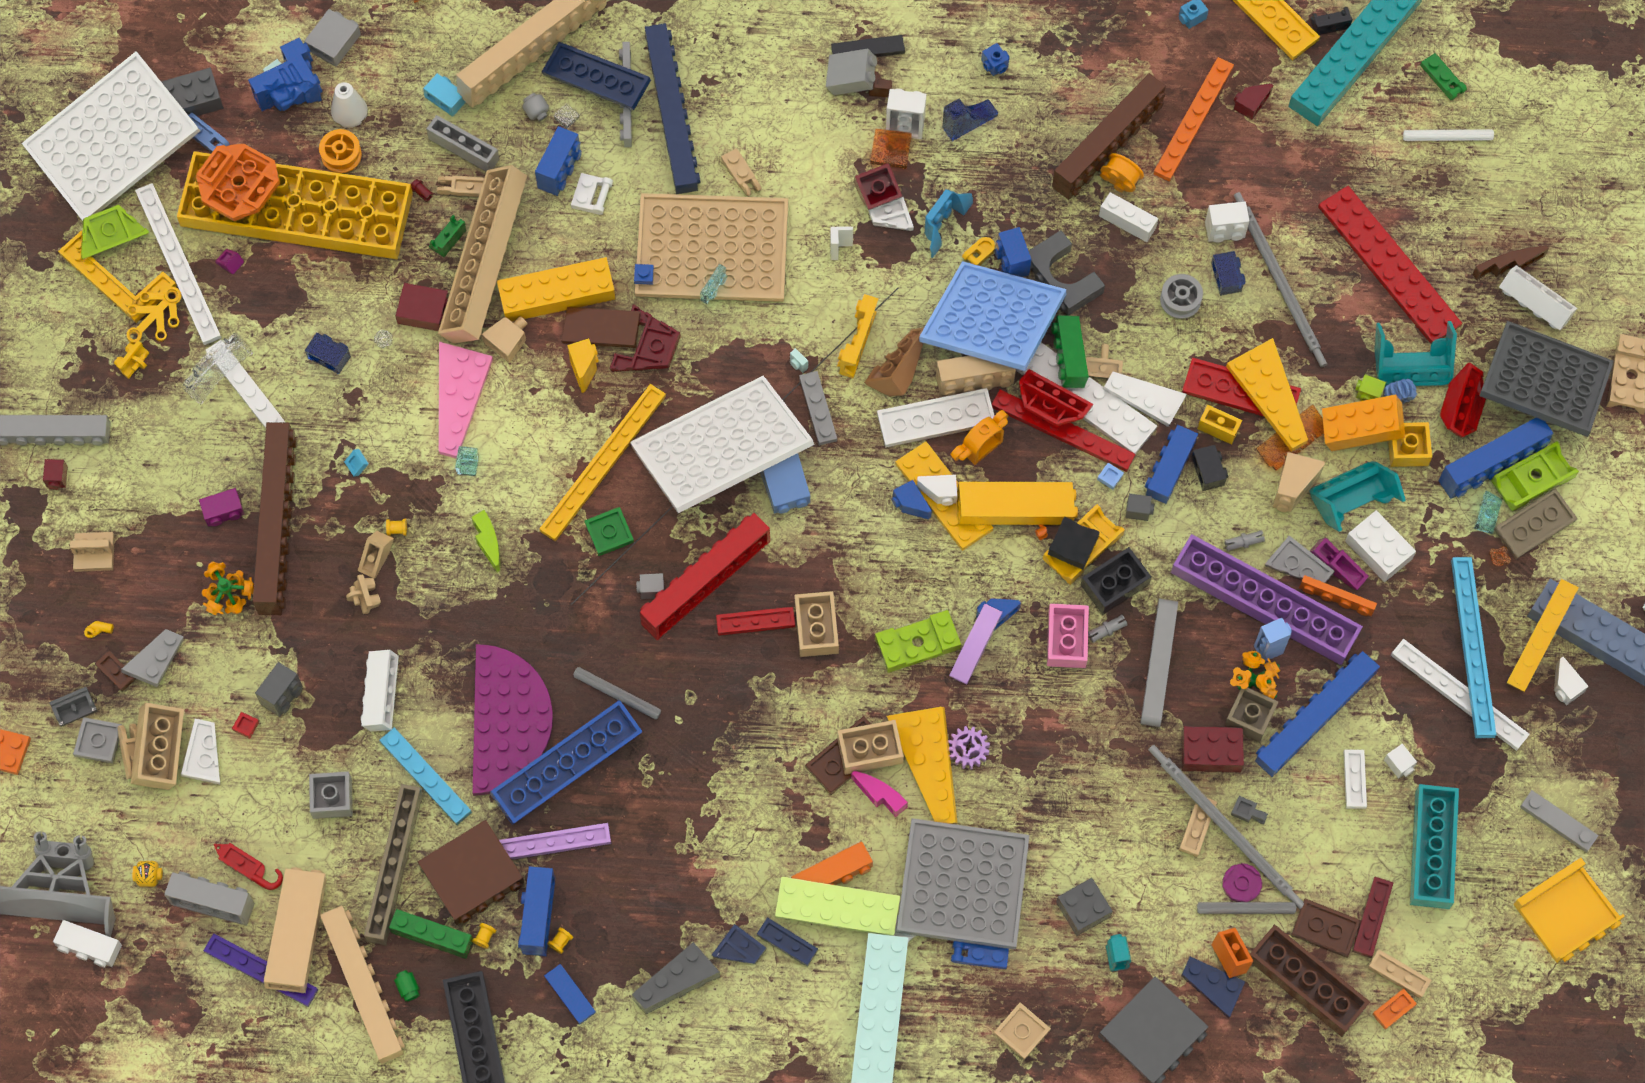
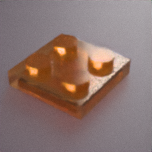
M875 128L870 164L882 166L889 163L890 167L907 169L912 133Z

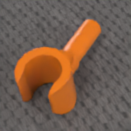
M1040 524L1038 525L1039 529L1035 530L1038 539L1042 540L1048 534L1047 528Z

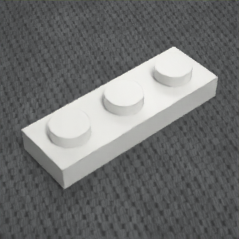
M1344 750L1346 809H1366L1364 750Z

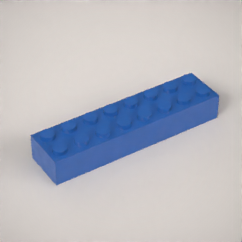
M619 700L491 790L490 795L513 825L642 733V730Z

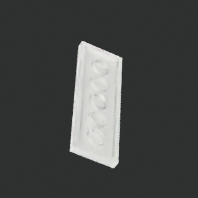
M985 388L878 410L877 416L886 448L968 431L986 417L993 419L994 412L988 389Z

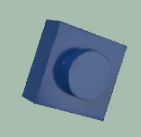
M635 264L634 284L653 285L654 265Z

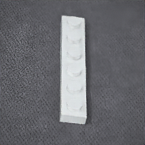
M222 340L206 349V353L265 429L266 422H285Z

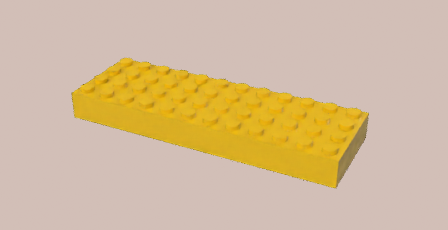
M193 152L177 213L180 227L398 260L413 196L411 184L276 164L280 184L258 213L233 221L203 204L196 173L210 154Z

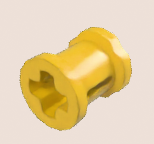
M387 519V535L403 534V536H407V520L390 521V519Z
M480 923V930L476 938L472 939V942L479 947L488 949V943L497 930L487 924Z
M559 927L558 933L547 944L553 950L562 954L563 948L569 940L573 939V936L565 929Z

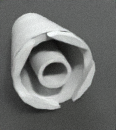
M343 82L338 84L334 91L331 106L333 120L345 128L360 125L361 121L367 116L368 108L366 102L349 83Z

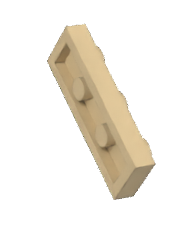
M1207 798L1214 806H1216L1217 801ZM1196 802L1179 850L1198 857L1211 818Z
M1379 949L1368 966L1372 971L1420 999L1431 982V979Z

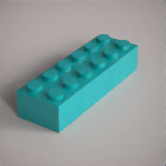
M1419 784L1415 791L1410 905L1450 909L1454 904L1459 788Z

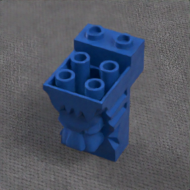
M300 37L280 46L284 63L248 80L254 99L261 111L270 109L273 106L279 111H285L292 105H299L305 101L307 103L322 101L320 93L323 91L319 85L320 81L317 75L311 71V62L313 61L310 55L311 51L307 43H303Z

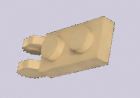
M737 148L721 156L722 162L746 196L751 195V190L747 186L750 182L756 191L761 190L759 182Z
M453 175L452 177L439 176L438 183L451 185V187H438L436 192L440 195L451 194L455 196L479 197L484 178Z
M136 724L129 725L131 738L127 739L125 727L119 725L117 731L126 778L131 779L137 726Z

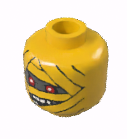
M139 861L136 866H133V882H136L140 887H155L158 881L163 878V869L159 868L156 861Z

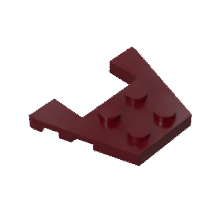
M633 305L631 311H640L641 313L639 325L645 326L634 357L615 353L610 365V371L669 368L681 337L680 332L666 323L655 319L648 312L642 311L638 306Z

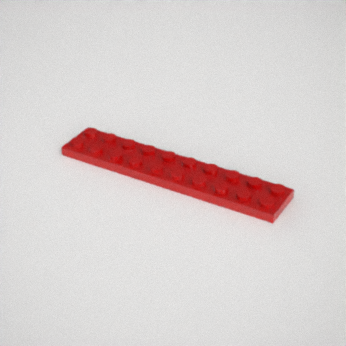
M1346 186L1319 204L1318 208L1430 344L1436 339L1446 337L1448 321L1452 322L1455 330L1462 326L1463 323L1349 186Z

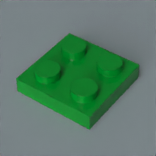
M620 507L584 520L598 556L634 543Z

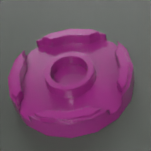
M1245 863L1235 864L1225 872L1222 879V888L1232 901L1251 902L1260 894L1262 889L1261 875L1251 865Z

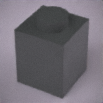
M1129 493L1125 518L1148 521L1149 515L1154 513L1155 504L1151 503L1152 497Z

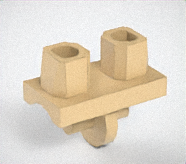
M363 574L357 575L358 580L354 582V586L350 587V593L346 595L348 601H354L355 606L360 605L363 614H368L372 608L380 605L381 600L378 594L369 595L368 592L375 589L374 578H364Z

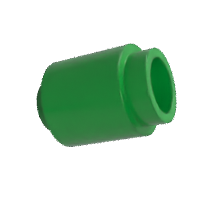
M405 970L396 975L397 978L394 979L401 998H404L405 1002L420 996V989L413 972L408 973Z

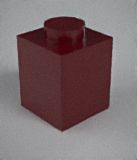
M45 459L43 482L49 489L58 490L59 488H66L68 466L64 459Z

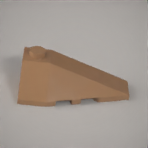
M924 327L912 329L897 344L898 349L888 353L885 356L886 361L881 366L877 365L864 383L889 397L904 395L912 383L923 343L919 341V336Z

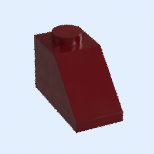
M1269 83L1245 87L1242 93L1238 92L1233 100L1235 102L1234 110L1253 120L1271 95L1274 85Z

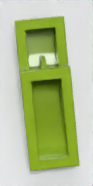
M482 510L471 517L474 527L479 532L475 536L476 543L495 571L499 572L500 551L496 533L485 510Z

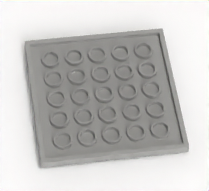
M912 818L896 933L1016 950L1030 835Z

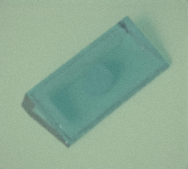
M1485 491L1474 529L1493 534L1502 499L1489 491Z

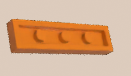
M1304 575L1299 587L1307 594H1315L1325 601L1336 602L1341 607L1356 610L1363 616H1372L1377 605L1373 601Z

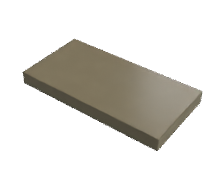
M1555 488L1494 527V531L1516 560L1575 522L1578 518Z

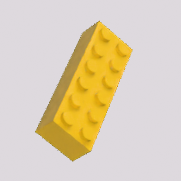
M607 257L497 280L504 316L512 322L518 317L528 319L565 311L567 307L579 308L616 300Z

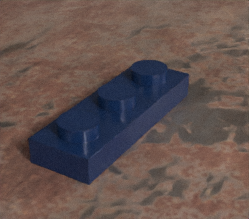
M768 917L757 932L758 937L806 967L809 966L818 952V948Z

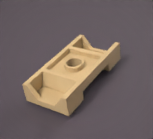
M1620 334L1617 339L1606 407L1622 405L1635 408L1639 414L1644 415L1645 339ZM1626 373H1634L1636 379H1629Z

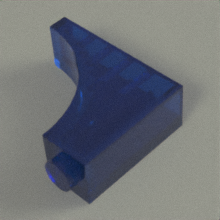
M959 98L944 106L942 128L951 141H954L997 117L998 111L989 99L975 105L966 106Z

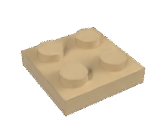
M1019 1003L993 1034L1025 1060L1049 1033L1051 1028L1022 1003Z

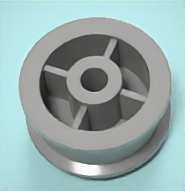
M1177 274L1170 277L1164 283L1160 296L1163 310L1168 315L1178 319L1193 316L1201 305L1203 298L1202 286L1198 280L1190 275Z

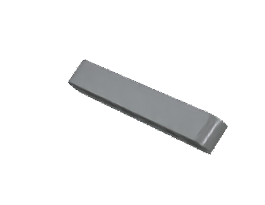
M1161 598L1158 600L1140 724L1154 727H1160L1178 601Z

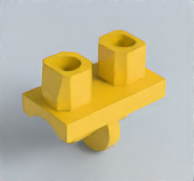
M139 341L135 344L129 343L125 347L127 353L125 357H117L114 361L116 367L128 379L139 367L145 369L147 366L143 361L147 358L149 352Z

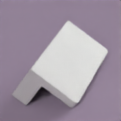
M831 227V260H838L839 247L853 246V227Z

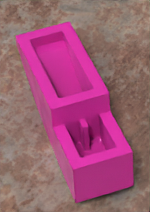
M852 772L851 779L876 808L883 803L894 817H897L907 809L908 802L889 785L865 773Z

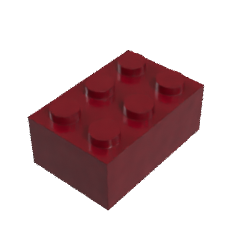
M1183 727L1181 733L1182 771H1242L1244 766L1243 728Z

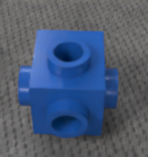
M998 43L982 51L981 61L983 62V67L992 76L998 73L1002 74L1007 70L1010 57L1005 50L1001 49Z

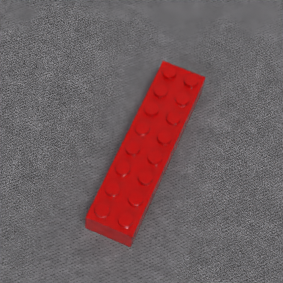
M755 513L744 517L736 529L732 528L727 533V537L722 541L718 540L712 546L713 549L708 553H703L698 558L697 563L689 565L684 570L682 576L674 578L667 589L659 591L651 603L647 602L640 609L641 625L657 641L770 543V528Z

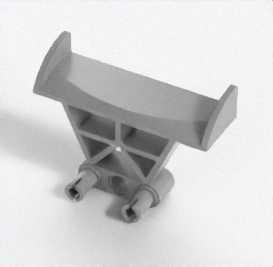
M41 831L34 834L36 859L12 887L0 886V914L104 924L105 935L111 937L116 919L111 897L90 895L85 870L93 867L94 859L92 850L86 843V838L82 836L81 840L80 835L73 839V843L47 841L45 832H42V836ZM51 867L63 868V870L55 875ZM29 886H35V887H45V888H50V889H49V891H46V890H36V889H27V888H28ZM59 889L85 891L86 894L59 892Z

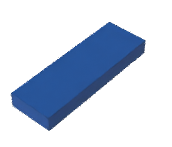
M561 964L544 975L579 1025L596 1013Z

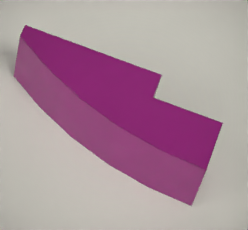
M1326 537L1320 539L1310 550L1312 554L1335 571L1333 575L1354 590H1358L1369 577L1343 550L1339 551Z

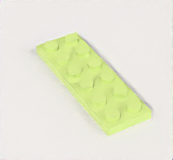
M781 877L775 917L894 936L900 896Z

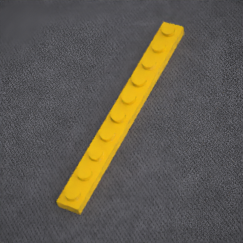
M651 384L647 387L540 527L541 533L556 542L629 446L630 442L633 441L665 399L666 393Z

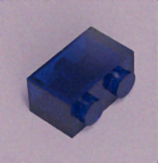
M1235 251L1213 255L1211 265L1220 296L1242 292L1246 281L1244 274L1240 272L1241 262L1240 258L1236 257Z
M317 332L305 349L308 359L337 374H340L351 357L349 348L341 342L336 343L328 335H321Z

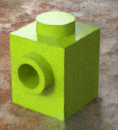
M1365 374L1363 380H1358L1355 390L1358 391L1356 398L1360 399V401L1380 398L1386 382Z

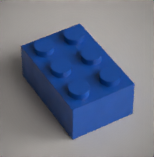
M559 126L557 127L535 170L538 189L558 196L560 190H564L568 175L571 176L573 173L574 163L580 159L582 154L580 150L581 142H579L577 133Z

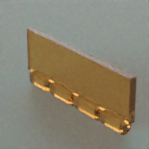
M1313 404L1299 414L1308 438L1307 444L1300 447L1302 450L1315 441L1313 436L1317 439L1324 434L1323 418ZM1277 432L1255 448L1267 466H1272L1275 471L1283 466L1288 452L1293 454L1301 452L1299 448L1291 452Z

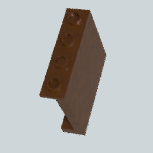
M486 820L417 861L420 869L428 878L456 925L468 922L472 915L477 912L478 914L484 912L488 905L493 902H500L507 893L511 891L516 892L524 883L522 875Z

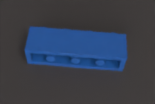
M1177 425L1175 431L1171 429L1167 438L1169 441L1168 446H1163L1159 455L1162 458L1160 462L1156 461L1152 470L1154 475L1152 478L1149 477L1145 484V488H1147L1146 496H1151L1153 499L1167 504L1196 443L1198 433L1180 425Z

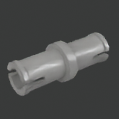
M1259 530L1250 534L1242 533L1241 536L1225 539L1226 550L1230 551L1241 547L1249 548V545L1265 542V538L1262 536L1263 531Z
M1120 615L1109 622L1105 621L1101 626L1088 631L1089 637L1097 634L1090 640L1094 643L1107 635H1113V632L1127 626L1126 620L1118 623L1125 619L1124 616Z

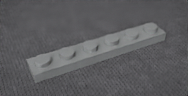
M622 42L623 49H619V60H623V65L621 66L631 69L630 42ZM620 105V108H623V113H620V124H623V130H620V141H624V147H632L631 109Z

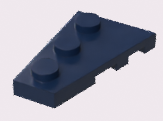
M1190 956L1181 976L1198 992L1207 997L1229 1019L1245 981L1237 977L1229 978L1226 972Z

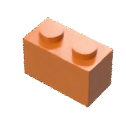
M1236 928L1218 932L1211 945L1228 977L1232 978L1247 973L1253 963V959Z

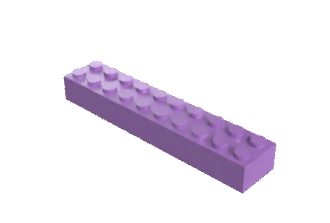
M1192 534L1171 570L1173 575L1264 624L1283 618L1284 622H1287L1291 628V639L1341 666L1363 627Z

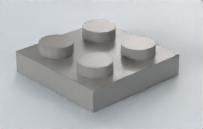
M83 717L73 755L75 757L113 763L119 742L117 728L122 724Z

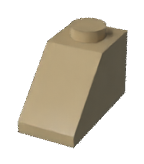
M379 531L369 536L366 540L358 571L375 579L390 553L394 538Z

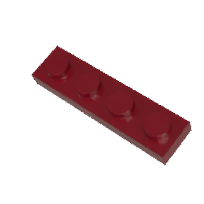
M1378 877L1373 878L1352 952L1372 958L1394 882Z

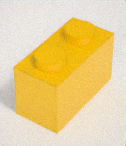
M1207 405L1197 429L1232 445L1242 420Z

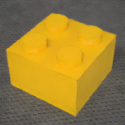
M1429 422L1404 423L1405 438L1388 441L1390 467L1429 466L1432 459Z

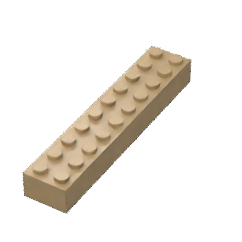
M607 0L551 1L456 74L457 92L472 108L477 104H481L487 96L494 94L501 85L508 83L514 75L521 73L527 65L537 61L540 55L550 51L554 44L564 40L567 34L577 30L584 21L590 20L598 10H603Z
M513 165L486 171L438 331L439 335L453 344L479 340L482 333V327L487 316V310L491 302L492 293L527 178L526 174Z

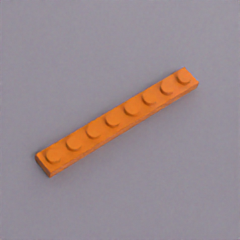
M1219 57L1216 59L1156 166L1154 175L1169 182L1171 181L1233 70L1234 64Z

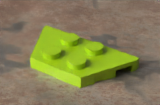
M120 205L83 218L81 258L85 259L148 234L149 231L141 226L134 217L126 213V210Z

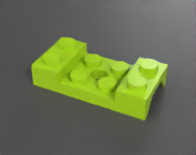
M1556 441L1494 475L1491 482L1513 512L1553 487L1561 486L1572 480L1579 471L1568 464L1561 453L1559 442ZM1537 471L1541 478H1533L1531 472Z
M948 610L930 615L928 619L895 630L890 628L875 633V641L880 647L887 673L961 649V642ZM919 638L923 641V645L916 647L912 641Z

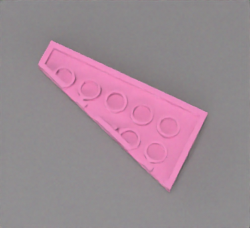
M439 342V454L458 459L490 370L493 356Z

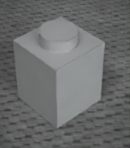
M663 573L640 574V581H636L637 593H641V599H655L656 594L664 590Z

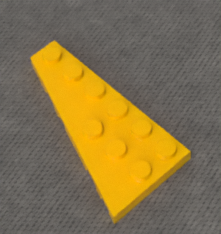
M1272 338L1228 362L1226 365L1227 369L1292 452L1307 444L1308 438L1274 339Z

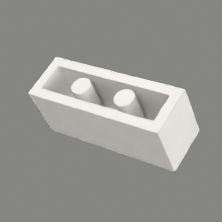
M1111 192L1101 205L1099 217L1145 242H1148L1158 222L1157 217Z
M65 920L62 921L53 941L60 952L68 954L70 951L75 953L77 958L85 961L89 958L94 960V964L104 968L106 965L113 966L122 946L117 939Z

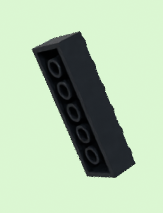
M483 971L443 979L463 1083H506Z

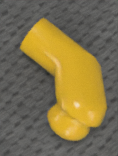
M95 621L85 628L84 635L87 638H93L101 632L112 634L114 625Z

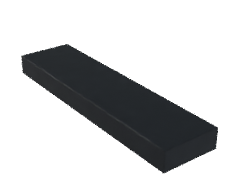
M903 35L832 43L831 50L832 54L869 49L876 57L904 54L905 46Z

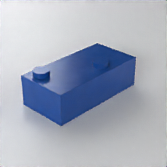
M529 866L526 892H522L521 904H524L521 935L518 940V948H521L523 955L547 956V943L556 880L553 868Z

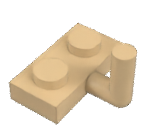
M1102 343L1101 358L1086 357L1088 375L1109 378L1112 372L1122 374L1123 360L1108 359L1109 345Z

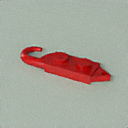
M232 843L214 844L219 855V861L250 881L267 890H274L282 884L283 874L279 869H275L278 875L277 881L270 883L263 879L265 866L262 862Z

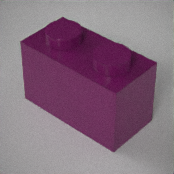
M236 488L199 499L207 526H218L224 521L237 520L245 515Z

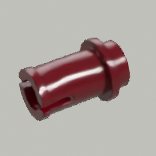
M416 179L411 183L412 192H416L425 202H428L433 197L434 193L423 185L422 180Z

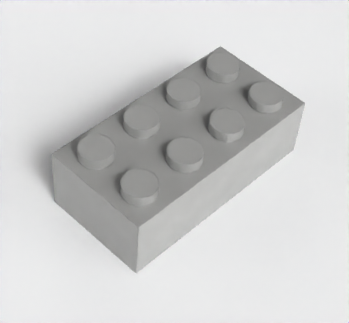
M179 871L178 874L172 872L164 894L171 905L247 926L255 903L246 889L240 887L232 889L222 882L214 884L204 877L195 879L185 872Z

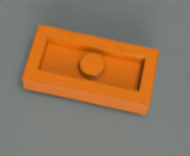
M1403 988L1374 1011L1372 1015L1386 1030L1414 1008L1417 1003Z

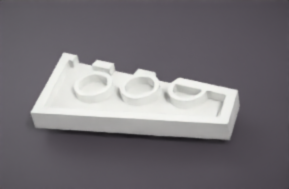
M1112 372L1103 390L1167 427L1187 395L1116 372Z

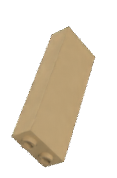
M296 867L285 869L264 977L266 989L306 993L327 881L325 873L319 870H311L310 872Z

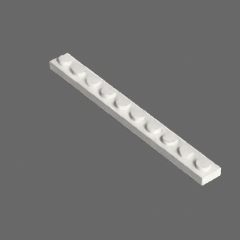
M151 183L136 189V194L203 344L206 345L221 339V335L153 184Z

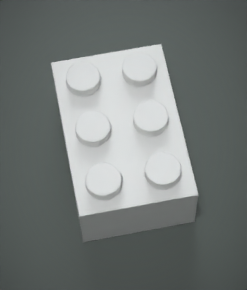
M890 89L886 114V135L922 139L926 94L919 91L909 92L902 89Z
M1377 510L1350 531L1345 540L1384 583L1409 563L1416 553L1413 547Z

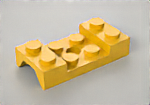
M864 294L863 299L858 300L855 314L858 330L856 335L854 334L852 343H847L845 349H841L837 365V367H840L839 374L854 379L877 314L875 308L879 298Z
M1098 504L1077 522L1084 527L1100 532L1083 570L1048 555L1049 550L1043 555V560L1070 585L1084 573V570L1099 555L1124 535L1125 529L1115 526L1104 515Z

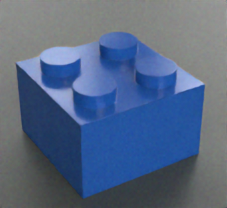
M1020 227L998 233L995 255L997 259L1001 260V272L1019 277L1029 276L1031 256Z

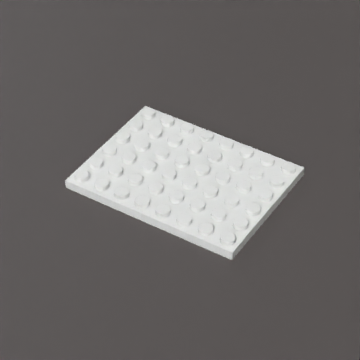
M134 52L22 144L83 221V218L101 212L201 130L137 52Z
M761 376L631 441L630 444L675 510L680 513L813 446L814 442L767 379Z

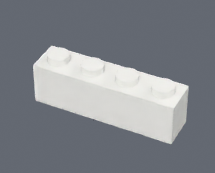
M1517 265L1509 271L1499 286L1504 294L1514 297L1521 306L1528 307L1535 316L1545 319L1554 329L1561 330L1565 327L1577 310L1574 305Z
M391 650L369 651L366 662L367 675L364 681L365 695L363 697L361 726L371 732L392 730L399 656Z

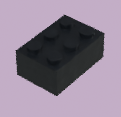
M1130 547L1084 575L1080 585L1102 615L1149 586L1152 576Z

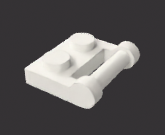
M581 173L571 208L602 215L604 211L603 205L608 190L612 187L613 180L607 177L600 178ZM597 186H602L597 203L592 205Z

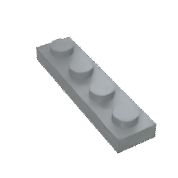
M818 371L799 375L818 445L836 442V432Z

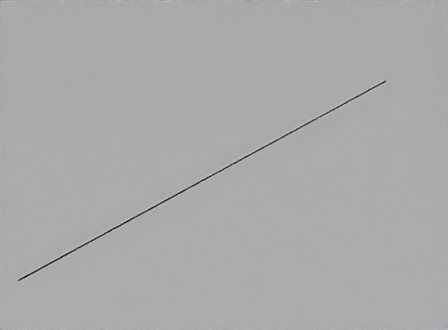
M886 298V299L875 309V311H876L888 298ZM854 329L836 348H838L856 329ZM825 357L811 372H813L827 357ZM794 387L782 400H784L796 387ZM668 509L646 532H648L670 509ZM636 540L612 565H614L638 540ZM602 573L583 593H585L604 573Z

